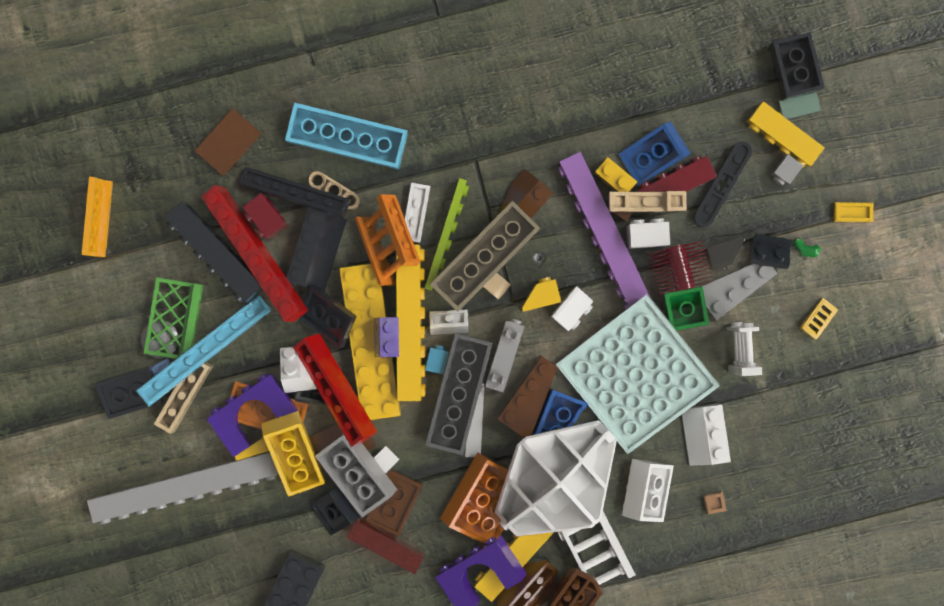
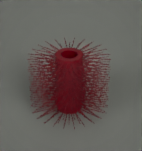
M703 241L688 244H680L666 248V250H661L647 255L649 256L666 252L663 255L655 256L650 259L660 258L664 256H667V258H663L650 263L669 260L667 262L651 266L655 267L670 264L669 266L652 270L656 271L666 269L669 267L671 268L669 270L656 273L661 274L671 271V274L663 275L654 279L672 275L673 277L660 280L654 283L673 279V282L665 283L662 285H667L671 283H674L675 285L662 288L659 290L668 289L672 287H675L676 289L663 292L660 294L672 291L678 292L681 290L694 288L696 285L707 283L702 282L695 284L694 282L707 279L710 277L701 278L697 280H694L693 278L703 276L709 273L693 276L692 274L709 270L711 268L699 270L696 272H692L691 270L702 268L708 265L690 268V266L698 265L707 261L689 264V262L704 259L706 257L688 260L689 258L700 256L705 253L687 256L688 254H692L705 249L686 252V250H691L704 245L685 248L687 246L694 245Z

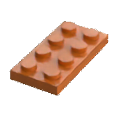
M235 381L231 397L235 395L238 398L242 395L241 390L247 387L248 384ZM291 398L298 408L304 423L309 404L297 402L294 398ZM260 400L246 401L238 412L239 423L261 430V423L277 418L271 408Z

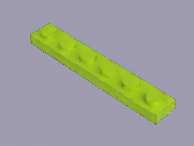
M459 178L425 289L433 290L430 284L438 277L439 269L443 270L446 262V259L443 258L444 252H449L452 243L449 237L451 233H455L458 222H455L457 214H461L464 205L460 202L462 196L466 197L469 186L466 185L467 180Z

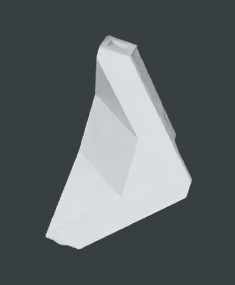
M599 420L525 437L516 446L495 509V513L501 519L500 525L506 531L510 529L516 536L592 528L601 520L617 442L615 437Z

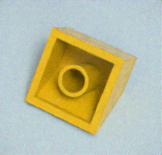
M551 277L539 279V284L534 285L522 305V311L560 303L561 299L556 279L551 280Z

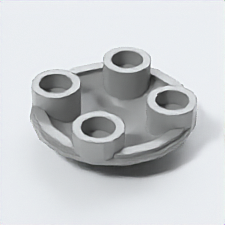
M161 320L153 323V329L157 334L166 328ZM148 325L141 334L143 349L145 347ZM172 326L170 329L173 332V334L177 337V330L174 326ZM168 330L159 336L165 345L174 339ZM155 338L150 342L149 350L158 351L163 346ZM175 341L167 349L172 354L179 345ZM150 355L154 358H164L162 356Z

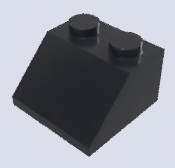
M335 486L310 503V506L330 535L348 527L361 517L338 486Z

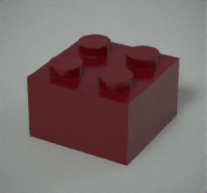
M262 193L243 207L246 211L243 214L250 223L252 222L257 225L255 230L262 238L272 240L289 227V224L273 203Z

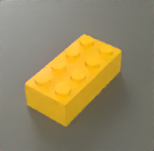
M299 411L261 423L263 437L288 497L325 484L321 466L315 457V451Z

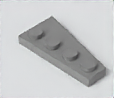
M751 264L703 285L707 310L715 320H718L774 277L777 272L770 266Z

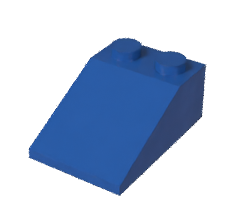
M668 122L618 155L632 178L637 181V186H640L680 162L691 153L672 122Z

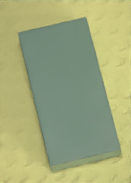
M817 92L778 102L780 113L786 119L821 111Z

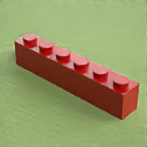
M320 333L301 340L293 348L350 446L353 447L367 441L377 433V430Z

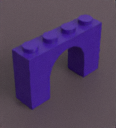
M265 373L257 379L258 384L253 387L251 384L241 390L243 394L238 398L234 395L225 401L227 404L221 409L218 406L210 412L211 416L207 419L233 457L252 445L238 423V412L246 401H263L271 408L277 418L299 411L288 394L284 392L283 387L274 374L268 376Z
M501 535L497 538H494V536L490 537L484 542L485 545L482 547L477 545L469 551L470 554L466 556L462 554L454 559L455 563L451 565L447 563L439 568L440 572L435 578L454 606H477L481 601L467 576L468 567L473 564H483L490 567L506 590L521 582L527 573Z

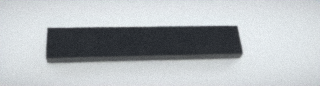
M245 167L238 182L241 187L340 218H344L351 202L348 198Z

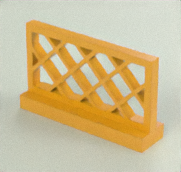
M89 177L82 255L106 257L113 181Z

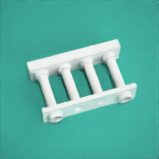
M731 323V327H726V331L734 332L735 361H733L734 365H728L729 373L740 376L762 375V367L756 366L753 360L752 331H759V327L753 326V323Z
M603 511L599 521L603 527L600 533L573 546L569 536L581 529L558 532L561 540L567 541L581 571L587 573V569L611 557H618L620 561L618 567L595 578L599 585L620 574H627L628 578L635 576ZM609 539L612 545L609 547V550L584 563L581 562L577 554L578 552L602 540L606 541Z

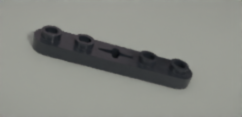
M738 142L733 146L717 177L696 210L694 221L699 227H707L712 224L751 157L752 148L747 142ZM728 176L726 180L728 187L723 188L718 194L717 191L720 187L718 181H723Z

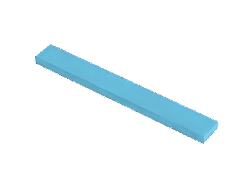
M258 295L141 386L136 392L148 406H151L271 312V308Z

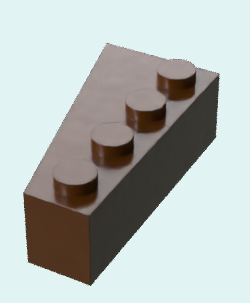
M540 356L497 419L523 438L531 436L558 367L543 356Z

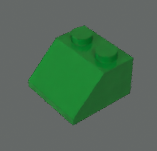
M703 286L664 293L665 317L676 331L709 325Z

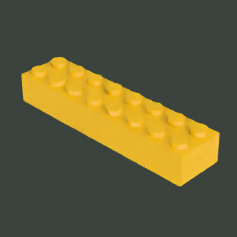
M414 245L420 263L417 266H401L396 271L397 317L399 319L397 401H421L422 397L426 395V384H422V377L426 375L425 365H422V358H425V345L422 346V338H425V326L421 324V319H425V307H421V300L425 299V288H421V280H425V269L421 268V261H425V250L421 249L420 245Z
M371 264L340 268L345 308L357 316L349 336L359 401L370 420L400 416L401 408L400 401H397V381L393 357H375L374 318L387 317L383 286L378 285Z

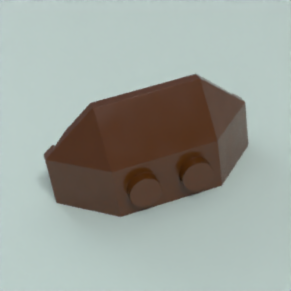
M546 560L525 564L523 569L527 573L521 582L507 590L504 588L498 595L496 606H540L554 590L559 570Z
M569 567L554 588L547 606H594L603 594V589L594 576L577 568Z

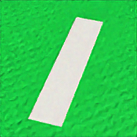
M484 383L481 385L469 430L465 457H475L477 452L481 453Z

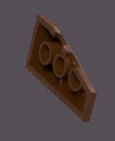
M524 169L512 182L498 215L513 201L523 212L532 218L554 193L539 179Z

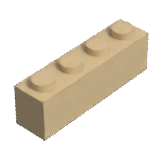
M208 362L204 363L176 385L154 425L170 434L176 431L212 370L213 365Z

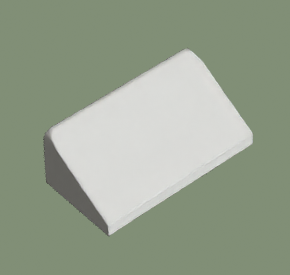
M456 310L429 311L431 335L469 332L468 310H460L459 312Z

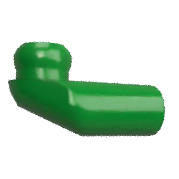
M801 237L793 241L794 246L803 257L815 258L821 253L819 245L808 246Z

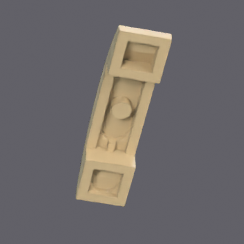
M686 191L609 192V212L687 211Z

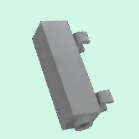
M510 318V321H505L485 387L504 392L523 333L524 326L521 325L522 321Z

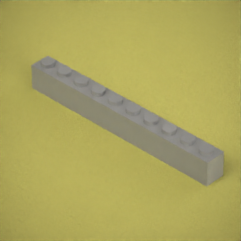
M266 452L242 460L91 498L87 503L92 522H99L102 525L111 522V518L118 517V520L130 517V513L136 512L137 515L147 513L149 508L155 507V510L166 508L168 503L173 502L174 505L184 503L187 498L192 497V500L203 498V494L206 493L216 495L222 493V489L229 488L230 491L241 488L240 484L248 483V486L259 483V479L273 480L278 478L277 475L279 473L270 452Z

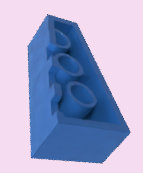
M550 388L532 435L571 427L588 403Z

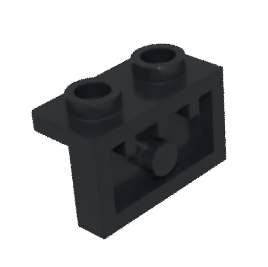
M755 234L750 245V264L788 269L793 240Z

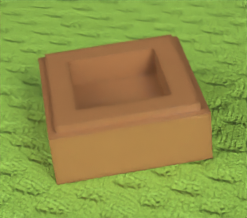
M722 491L703 495L708 515L727 511Z

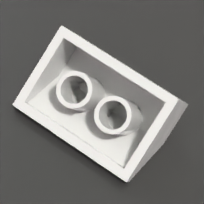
M715 403L695 406L682 414L689 465H714L731 462L722 404Z
M632 459L622 516L638 521L663 522L673 465Z

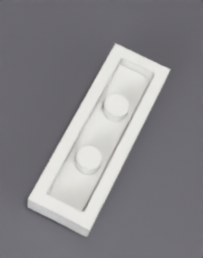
M411 183L405 222L413 242L421 243L430 186Z

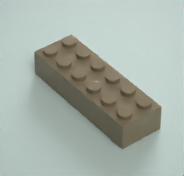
M512 201L430 285L459 312L540 230V227Z

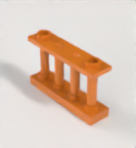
M380 194L376 198L380 208L371 217H356L355 221L378 285L394 286L396 282L393 273L401 266H417L420 263V259L396 195ZM383 216L386 225L377 233L374 224ZM389 233L392 242L383 249L380 240ZM395 250L398 259L389 266L386 257Z

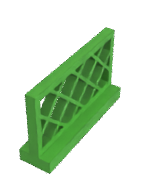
M156 277L144 354L177 359L194 346L204 285ZM160 282L168 283L172 291L163 296L159 291ZM182 286L190 287L189 295L184 299L176 291ZM175 292L180 302L171 307L165 298ZM163 300L169 309L160 315L156 310V305ZM182 303L187 310L186 314L179 318L173 309ZM171 311L177 320L168 326L162 317ZM160 319L166 328L157 334L153 329V323ZM179 322L183 327V333L176 337L170 328ZM168 330L174 339L165 345L159 336ZM157 338L163 347L158 351L149 350L150 342ZM175 341L180 346L179 355L171 354L167 349Z

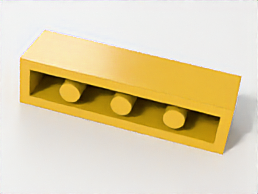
M764 101L758 105L746 121L749 124L748 127L753 132H760L765 136V141L771 145L776 144L780 147L779 151L781 153L792 156L803 165L802 168L811 167L825 148Z

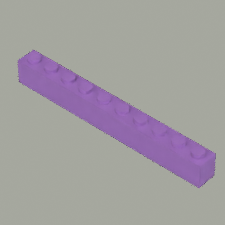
M581 152L560 161V167L557 169L561 177H565L568 182L566 188L569 194H573L576 199L574 204L577 211H582L584 219H582L584 226L587 230H591L593 234L591 240L595 247H599L601 251L599 257L603 264L607 263L609 271H607L611 281L616 282L618 288L615 290L619 298L624 299L626 303L624 309L626 310L647 294L649 296L591 172Z

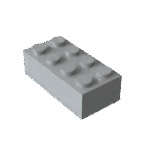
M344 434L315 455L316 459L361 517H364L388 500L398 490L365 446L360 443L351 447Z

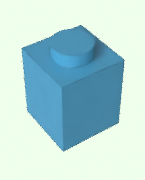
M435 345V348H430L426 371L439 374L445 373L449 351H446L445 346Z

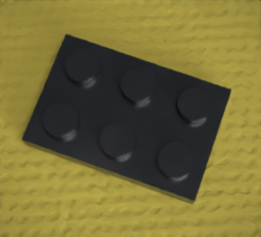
M315 284L309 286L303 302L309 311L303 314L300 319L337 348H343L357 316Z
M151 366L95 383L108 419L150 407L138 395L136 390L154 377ZM161 397L151 406L162 403L163 398Z

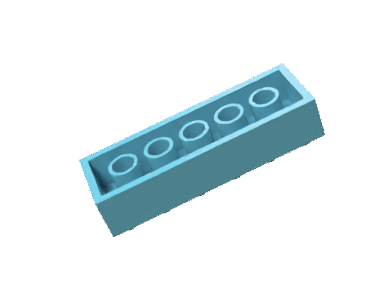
M294 103L285 141L399 170L408 131Z

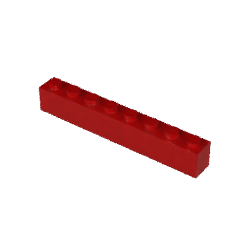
M215 185L202 195V199L285 322H294L309 311L226 187Z

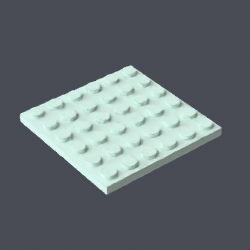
M647 294L556 364L627 454L720 386Z

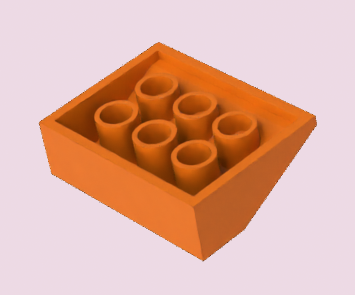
M477 452L440 519L448 527L482 543L492 536L494 538L499 537L504 528L499 523L501 519L495 513V509L509 468Z

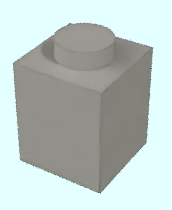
M789 154L785 155L771 173L774 177L773 180L781 186L783 184L787 186L793 181L803 165Z

